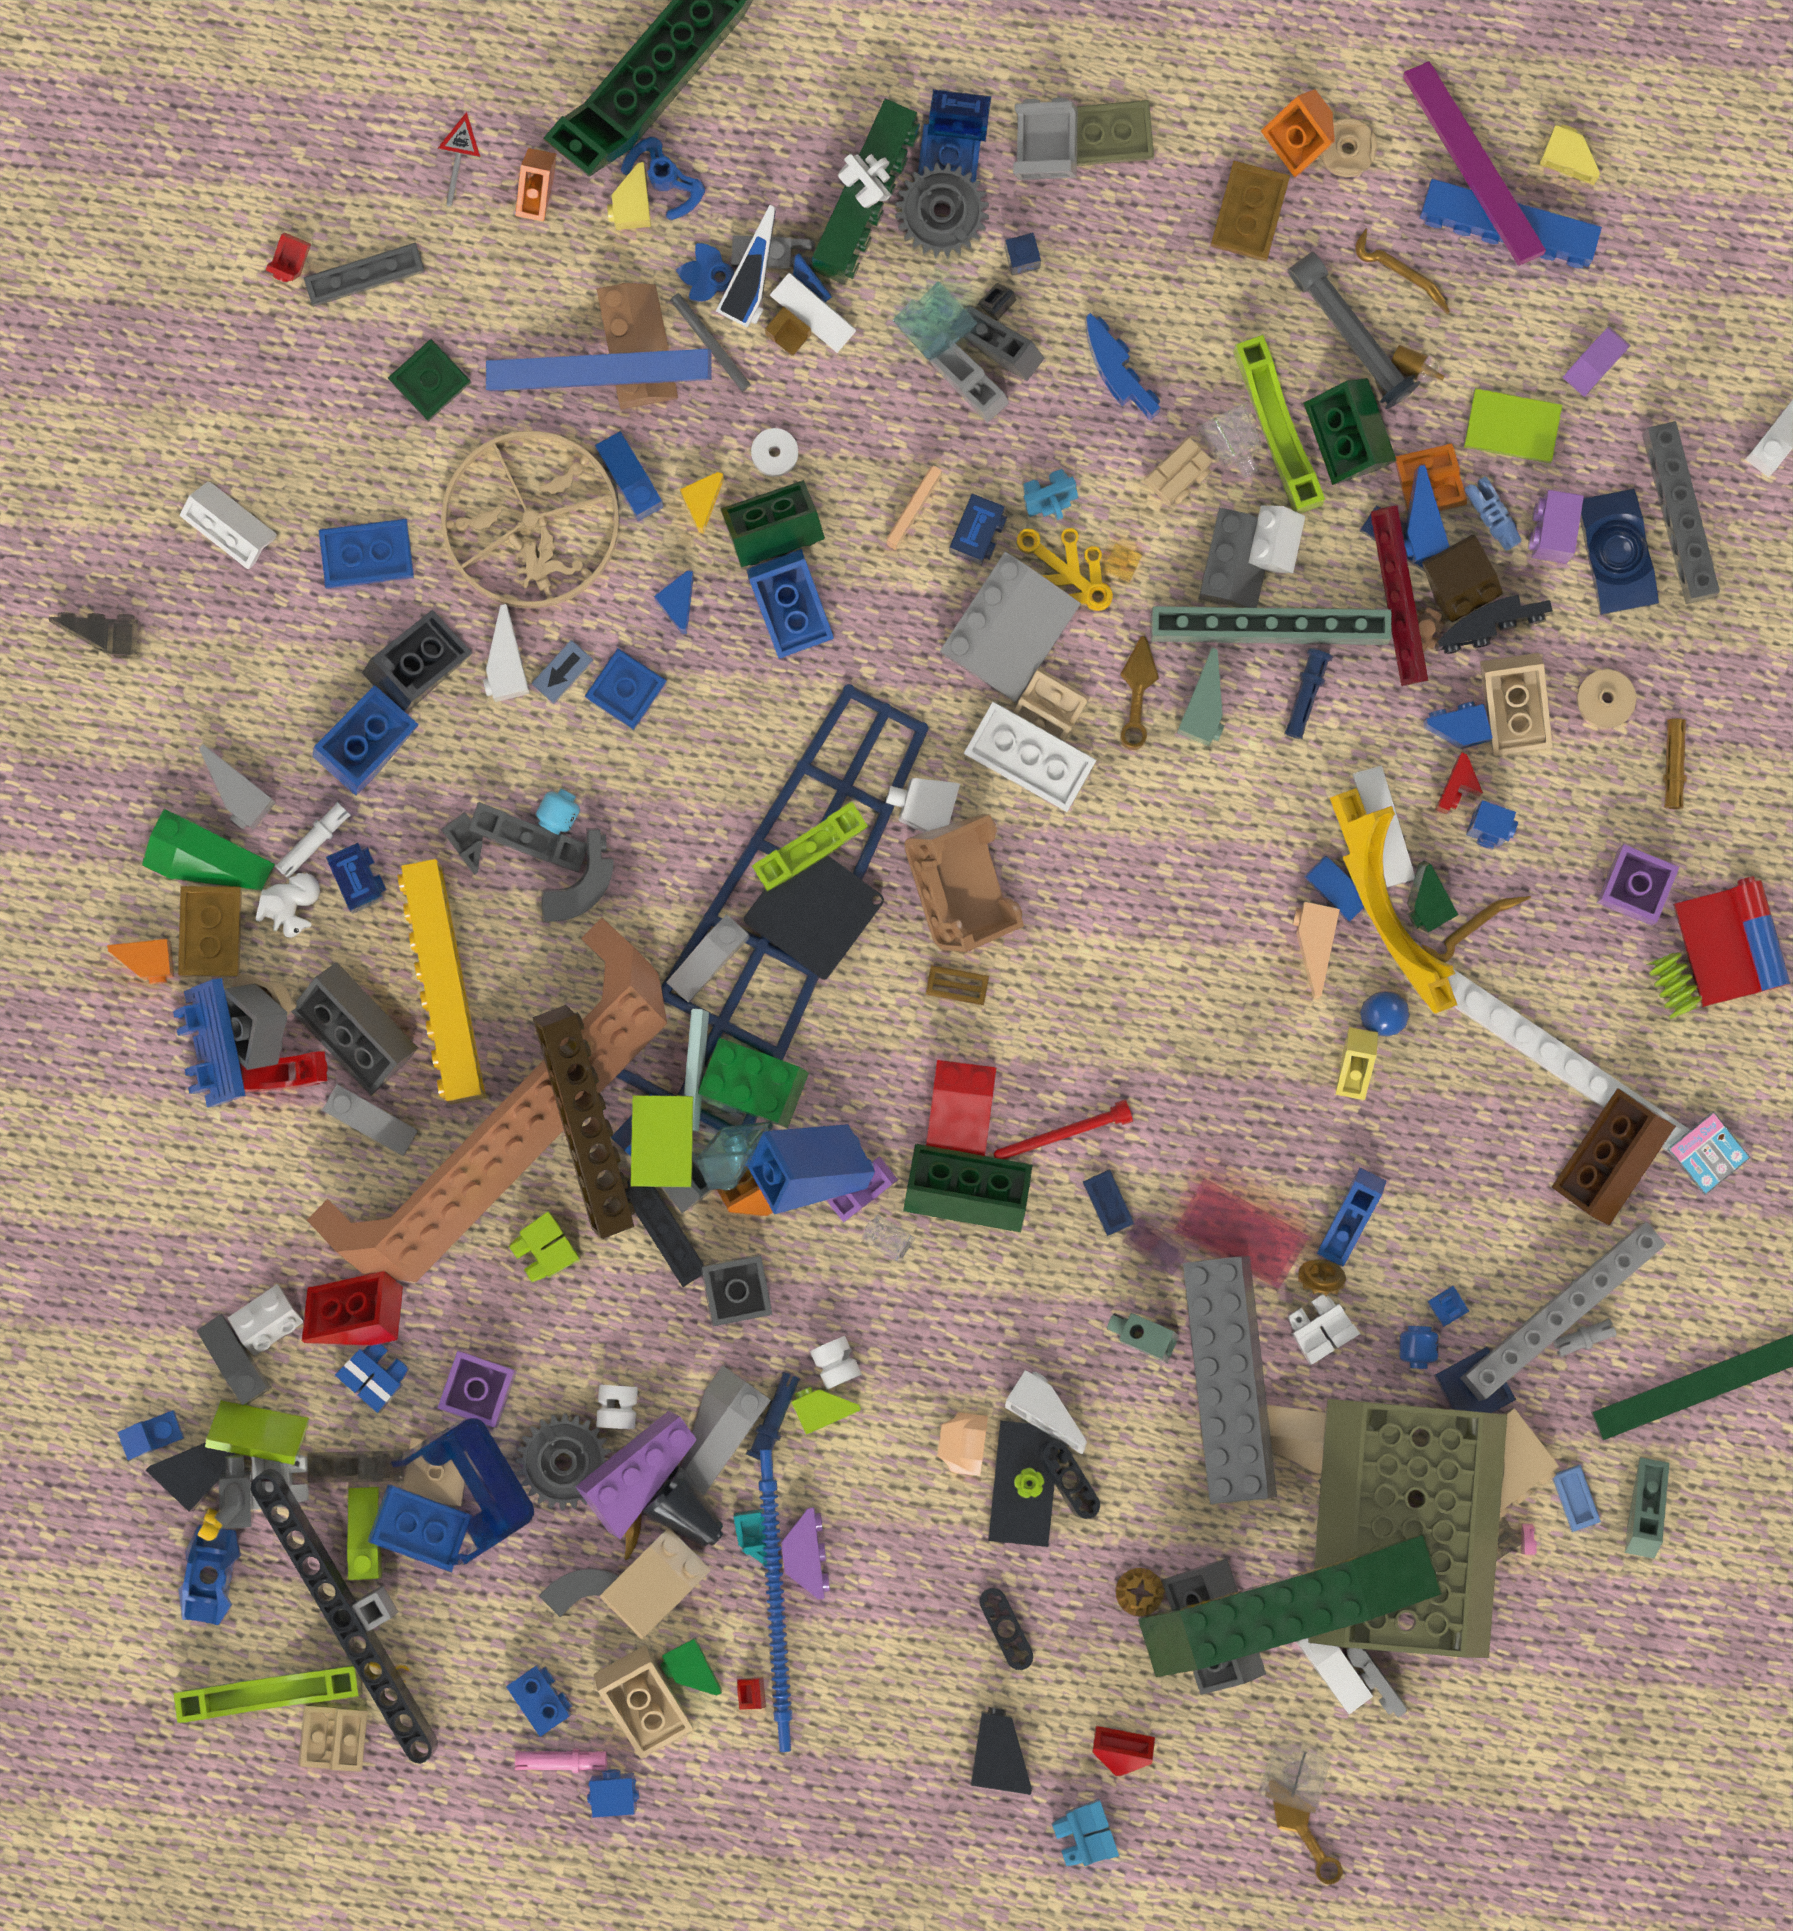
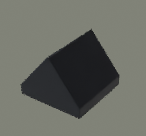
M996 283L979 301L978 305L993 319L998 321L1015 303V293L1011 289Z

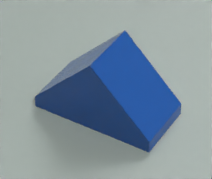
M693 571L684 572L654 596L656 603L681 634H687L694 580Z

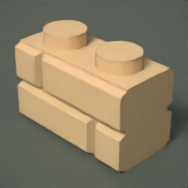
M1186 437L1145 478V483L1169 507L1174 502L1179 505L1190 495L1191 491L1188 488L1195 481L1201 484L1212 473L1209 468L1213 461L1190 437Z

